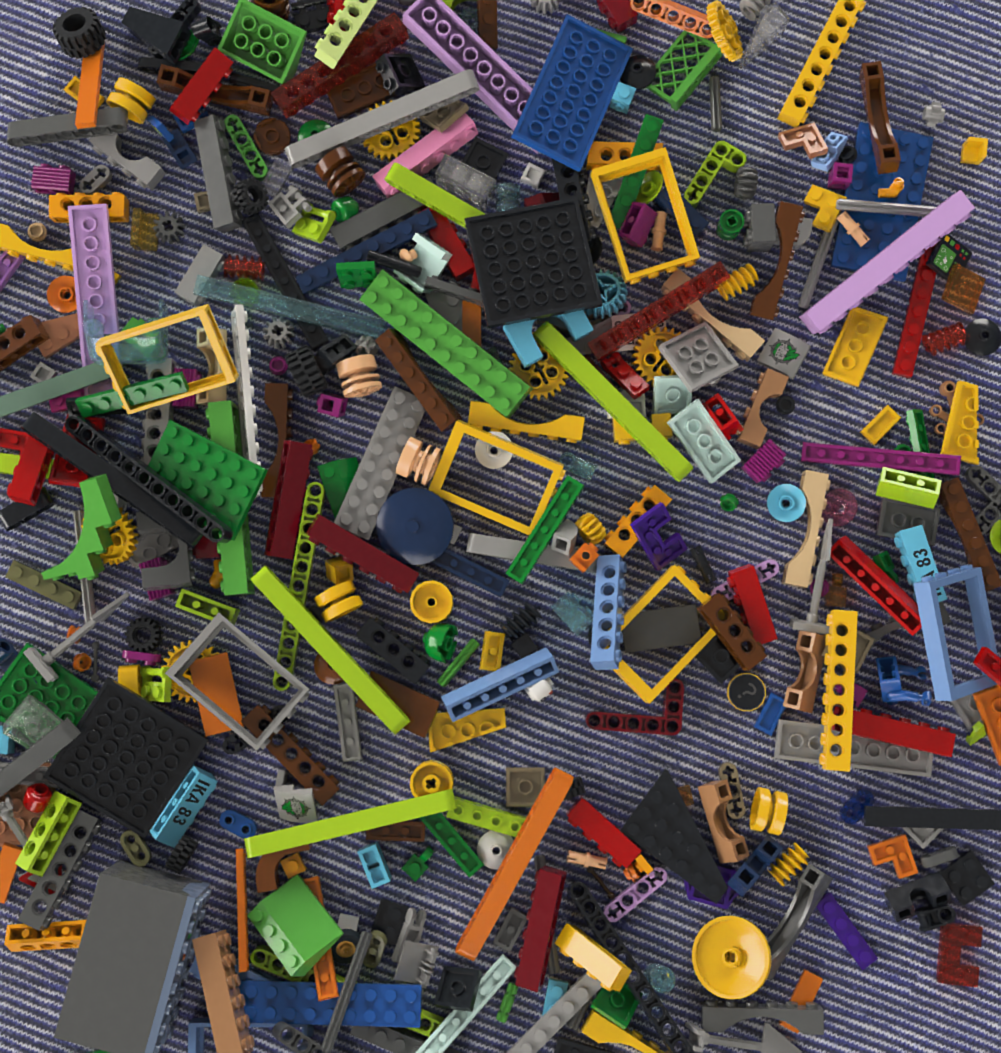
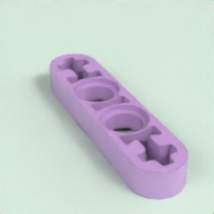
M770 559L754 566L760 583L775 576L779 571L778 563ZM767 563L774 565L773 573L770 571L763 573L765 578H762V574L757 568L760 567V570H764L767 568ZM726 581L712 589L710 596L717 594V590L719 592L725 591V585L731 594L730 597L728 593L724 594L728 600L733 599L735 593Z
M661 866L652 867L654 869L648 875L647 873L643 874L636 882L632 883L606 904L603 912L609 922L620 920L663 885L667 880L665 869ZM655 871H662V879L659 880L658 878H656L655 880H653L652 882L655 885L652 887L651 883L646 878L649 876V878L652 879L655 877ZM641 882L648 884V890L645 893H640L637 890ZM625 895H631L633 902L630 905H624L622 898ZM619 901L621 907L625 910L621 911L619 908L616 910L615 917L612 915L608 916V909H616L618 907L616 902Z

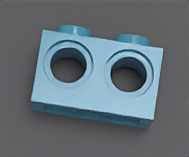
M378 841L364 846L357 851L372 889L391 881L392 875Z

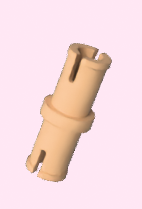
M846 210L836 218L847 230L846 233L851 235L860 247L870 240L859 227L860 224L856 223Z
M657 211L656 213L658 214L651 232L653 234L651 250L663 251L664 235L667 232L665 229L667 213Z
M568 850L567 863L580 864L584 868L590 866L603 870L606 869L607 857L591 855L590 852L581 853Z

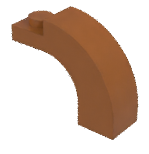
M312 843L262 855L256 869L257 892L262 893L278 889L280 887L278 866L281 859L288 854L310 850L313 847Z

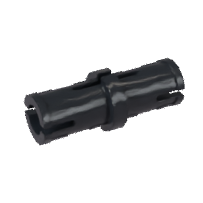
M701 545L696 547L699 555L695 548L689 551L695 559L697 570H700L707 585L711 583L708 575L712 582L717 580L709 565L711 563L710 560L707 561Z

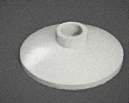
M489 431V433L511 442L504 433ZM480 439L477 440L475 445L477 460L489 469L504 467L513 455V453ZM492 448H496L498 452L496 454H492L490 450Z
M492 830L486 832L479 839L477 845L478 858L486 867L498 869L514 841L513 838ZM494 847H498L500 849V852L498 854L493 853L492 850Z

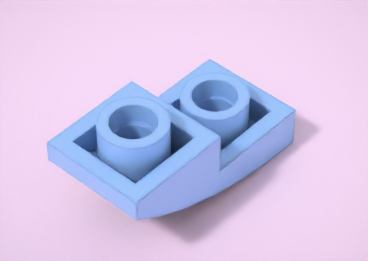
M831 132L824 139L828 147V154L813 158L811 166L828 172L841 154L848 137Z

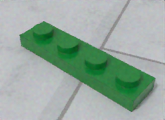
M922 409L906 411V423L910 430L909 440L912 444L913 452L930 453ZM916 473L917 475L935 479L934 473Z
M442 813L420 817L421 821L469 878L484 865Z

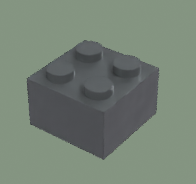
M774 203L751 204L746 211L743 226L746 229V235L743 236V246H746L747 252H769L776 242Z

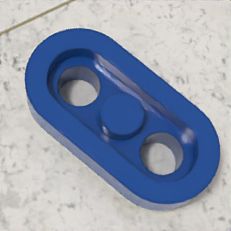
M228 809L220 816V825L243 839L252 837L257 832L256 822L236 810ZM228 816L232 818V823H227L226 818ZM244 826L249 827L248 833L243 831Z

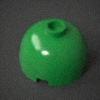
M439 623L433 625L428 632H425L423 636L426 653L432 659L446 663L445 660L452 658L457 646V641H454L455 635L458 636L457 627L448 623Z

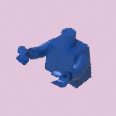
M896 656L876 658L883 702H887L889 705H896L898 701H921L923 706L931 705L932 695L930 691L918 694V692L901 689L900 676L914 675L918 679L924 680L926 675L918 673H927L925 667L918 666L914 669L911 666L897 665Z

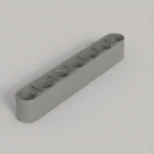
M469 533L466 553L514 560L525 541ZM548 545L536 563L580 571L569 561L576 553V549L567 556L552 550V546ZM584 552L582 557L589 559V553ZM597 558L585 572L596 573Z

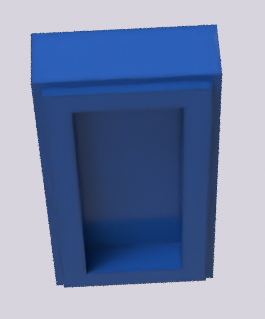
M153 115L146 118L149 124L168 142L174 139V136L165 125Z
M770 692L753 727L772 736L778 724V719L781 718L786 708L783 707L784 699Z

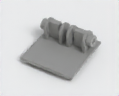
M405 940L393 980L420 984L422 988L426 989L427 985H430V977L434 972L432 969L436 966L435 961L437 956H439V947Z

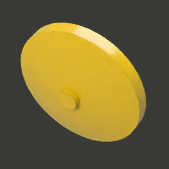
M721 916L709 921L698 932L692 947V964L697 978L709 992L725 999H742L757 992L767 980L771 968V950L765 935L755 924L741 917Z

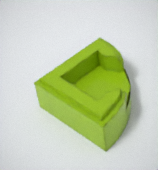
M980 721L972 726L974 730L970 735L967 734L966 742L970 746L986 735L985 727Z

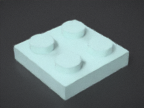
M678 375L654 376L653 414H676L692 403V393H690Z

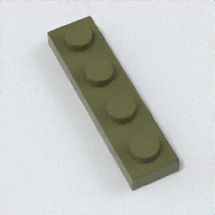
M13 560L5 578L76 610L82 598V591L59 580L53 581L52 578L44 580L42 572Z

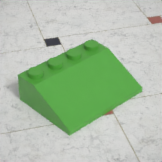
M238 0L218 50L289 87L298 68L307 31L248 0Z
M298 874L260 901L247 915L292 977H304L344 934Z

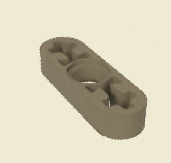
M723 762L718 768L720 780H728V776L723 773V770H726V766L733 769V772H730V778H735V782L728 781V784L736 786L737 792L732 796L731 800L739 798V801H735V803L740 808L737 812L738 814L735 815V813L731 812V809L734 808L733 802H729L726 812L731 818L740 819L745 814V807L737 768L730 762Z

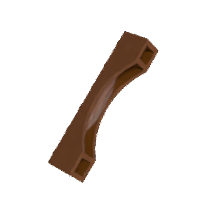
M881 61L862 63L859 79L878 175L897 172L901 158L898 143L893 136L888 118Z
M161 64L156 82L162 91L180 95L194 75L182 69ZM222 84L217 93L212 92L209 96L211 103L265 116L270 115L274 101L270 90L255 86Z
M783 201L778 202L775 213V225L780 241L779 260L769 283L753 297L749 312L750 316L773 320L774 317L778 316L780 306H777L779 298L782 299L785 290L782 287L783 281L787 280L790 271L787 268L788 262L793 260L795 253L792 247L794 242L798 241L800 231L797 230L798 225L803 222L805 212L802 211L803 206Z
M388 328L375 339V342L441 432L449 431L454 427L457 420H463L452 403L436 389L413 357L408 343L397 329Z
M265 383L264 402L271 410L276 421L278 447L274 461L262 482L263 490L261 497L264 499H274L284 440H289L293 435L292 427H290V419H293V408H290V400L294 399V391L288 383Z
M959 477L941 483L938 499L958 532L968 565L972 564V567H981L986 592L1000 587L1001 579Z

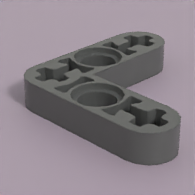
M976 465L966 470L965 477L989 501L975 516L978 524L982 521L985 523L979 527L982 535H984L1001 518V506L999 508L995 507L1001 503V485L981 466ZM974 471H978L977 476L979 478H972ZM986 483L993 485L994 490L992 493L985 491ZM988 509L992 510L995 514L993 520H988L985 516Z

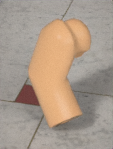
M401 249L399 252L400 260L405 262H413V259L418 257L415 249L410 251Z

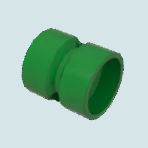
M729 209L722 213L716 225L717 235L721 239L731 241L739 235L744 226L742 213L736 209Z

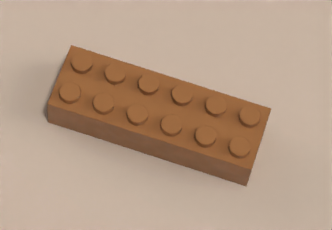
M225 929L192 939L217 1053L253 1052L255 1043L248 1029L250 1020L248 1015L245 1014L243 1007L245 1006V998L243 994H240L239 986L241 981L239 974L235 972L236 958L230 950V934Z

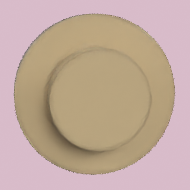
M33 223L28 228V236L33 241H42L47 236V229L42 223Z

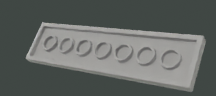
M396 386L393 387L334 521L336 525L367 541L370 539L376 525L378 513L387 500L397 477L395 472L401 453L410 437L414 438L425 413L424 407L415 395Z
M778 719L774 758L819 764L820 753H823L820 736L821 733H824V725ZM831 730L835 736H837L840 733L838 731ZM852 735L850 768L931 777L933 754ZM836 744L832 745L830 749L831 754L834 756L838 755L839 747Z

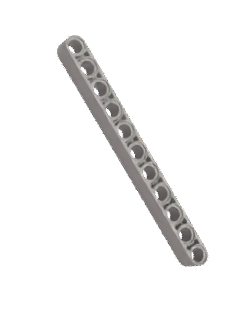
M468 69L287 146L285 152L291 168L307 165L323 158L335 148L341 146L347 148L476 93L480 88L474 71Z

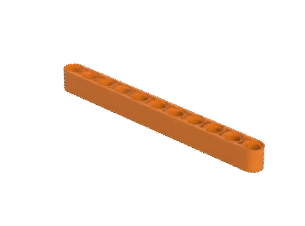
M556 767L552 770L459 939L455 953L472 961L476 959L569 791L574 776Z

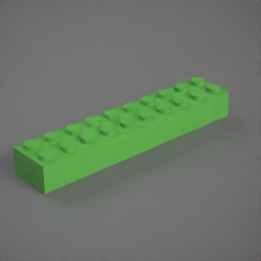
M382 269L359 299L505 417L511 418L533 388L385 270Z
M231 400L209 402L208 408L205 410L206 418L210 423V427L207 428L208 438L243 457L239 407ZM247 514L235 541L230 540L228 543H217L218 553L221 554L219 571L223 574V581L220 582L221 592H224V596L255 595L254 583L251 581L253 565Z

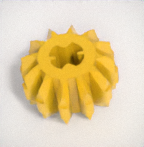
M587 512L575 522L579 535L587 544L591 542L596 545L607 535L602 523L594 514Z

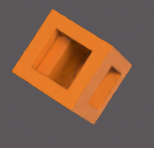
M585 542L569 561L584 573L599 556L597 553L599 549L591 542L589 544ZM584 552L589 553V559H584L582 554Z

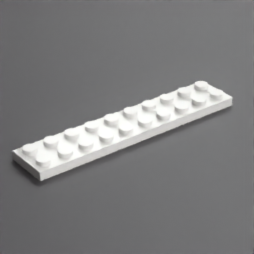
M235 305L231 313L235 367L239 374L236 383L242 452L244 458L261 466L260 461H257L256 455L259 454V443L255 442V435L258 433L257 423L253 421V416H256L255 404H252L251 398L254 397V387L250 386V378H252L253 373L252 367H249L248 360L251 359L250 348H247L249 330L245 329V322H247L248 316L247 311H244L243 305ZM261 485L255 499L260 495V492H262L263 485Z

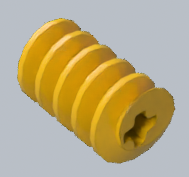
M747 263L745 268L739 267L738 271L734 270L731 274H726L725 278L720 277L715 284L719 294L725 301H728V294L733 298L735 297L734 291L742 294V287L746 291L749 289L748 284L755 287L754 281H758L759 278L754 267Z
M795 842L793 843L795 850L788 847L789 855L782 853L783 861L776 858L777 866L771 863L770 868L772 871L768 870L783 887L785 886L783 879L791 881L789 874L797 875L795 868L802 871L801 863L809 864L807 861L809 856Z

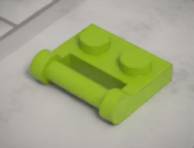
M310 204L312 210L306 212L302 209L301 215L303 217L296 222L292 232L297 236L322 244L336 218V213L332 210L325 211L316 208ZM313 214L324 218L323 222H319L310 219V217Z
M142 666L140 668V675L143 677L141 695L144 699L154 702H171L172 679L165 674L170 667L152 668L150 666ZM160 676L162 682L152 681V677Z

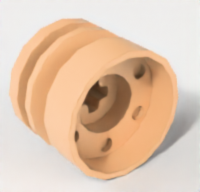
M358 355L344 359L336 364L339 378L348 379L341 383V387L345 389L343 391L345 398L364 397L382 389V383L378 381L380 375L370 374L377 369L374 355Z
M410 437L401 453L395 473L408 478L412 472H415V482H418L423 475L421 484L427 486L440 462L441 449L436 447L431 455L432 445L429 444L425 451H422L423 442Z

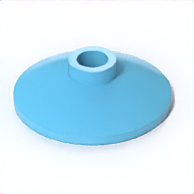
M792 484L776 486L767 498L769 513L781 522H792L798 519L806 507V499L803 492ZM783 500L789 501L788 507L782 505Z

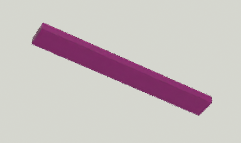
M803 442L801 462L878 469L887 467L900 471L959 476L961 456Z

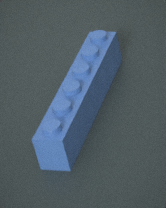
M545 647L441 696L452 722H455L559 673L552 654Z

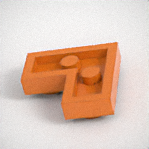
M905 834L867 845L874 866L892 861L899 879L918 873Z

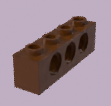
M32 315L25 316L20 322L7 328L0 335V372L50 338L38 318Z
M714 594L697 607V610L743 671H749L767 657L764 653L765 648L760 642L755 641L752 637L753 632L748 626L743 625L740 621L742 618L738 612L730 608L729 600L723 594ZM719 610H722L725 614L723 620L718 618ZM731 626H734L737 630L735 636L730 634ZM744 641L748 644V650L746 652H744L741 647Z

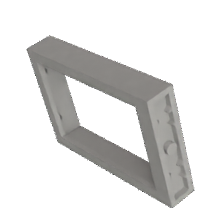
M220 613L212 619L165 673L256 751L259 748L264 749L271 741L268 739L273 732L277 734L284 726L281 722L286 717L290 719L297 711L294 707L300 701L303 704L310 695L307 693L310 689ZM223 628H226L298 689L297 693L258 738L254 737L182 676Z

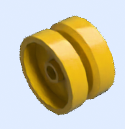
M119 77L114 85L116 92L109 94L106 103L111 108L121 107L126 109L129 120L143 124L148 116L146 110H151L156 99L138 84Z
M352 580L334 585L314 598L319 608L330 605L321 614L325 623L343 617L364 605L359 595L348 597L356 590Z
M433 580L424 581L417 585L410 597V607L413 614L419 620L430 624L440 623L445 620L452 612L454 605L450 590L442 583ZM430 598H433L435 600V604L433 606L428 604Z
M439 760L422 762L415 768L410 778V789L413 796L420 797L453 789L454 778L452 771L445 763ZM434 778L436 780L435 785H430L429 780Z
M758 787L755 791L750 810V829L762 832L766 827L769 834L779 836L782 833L787 816V793L775 791L771 795L770 789Z

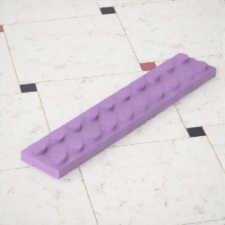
M108 204L68 206L82 367L101 361L102 358L98 356L95 344L100 338L119 332ZM120 341L112 343V346L122 366ZM112 379L84 388L85 396L113 389Z

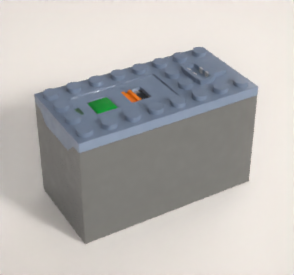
M122 860L101 872L54 1038L110 1053H160L162 1046L168 1038L171 1039L175 1026H172L174 1019H177L180 1007L177 1005L185 992V987H183L184 979L187 980L190 974L188 964L195 955L192 939L200 937L201 929L199 924L206 915L207 909H204V906L211 897L212 890L209 889L211 883L145 866L138 867L133 863Z

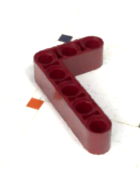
M674 678L664 688L663 716L590 711L585 717V723L594 730L677 735L682 728L684 684L681 680ZM672 682L678 683L679 689L677 692L673 693L670 691L669 686ZM672 701L678 704V708L674 712H670L668 709V705ZM598 715L599 723L594 726L589 723L590 716ZM612 716H616L619 720L618 725L615 727H611L608 724L609 718ZM636 718L638 725L635 728H629V719ZM651 719L657 721V727L654 730L648 729L647 726L648 721ZM668 722H676L677 726L674 731H668Z

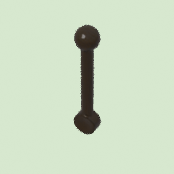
M588 866L586 868L587 872L595 877L607 893L608 899H614L615 894L609 891L594 871V867Z

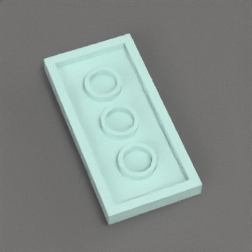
M699 399L694 400L666 422L709 483L715 482L741 461Z

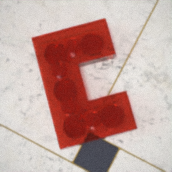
M960 923L940 926L936 975L938 983L978 988L980 967L960 964L961 945L981 947L983 927Z

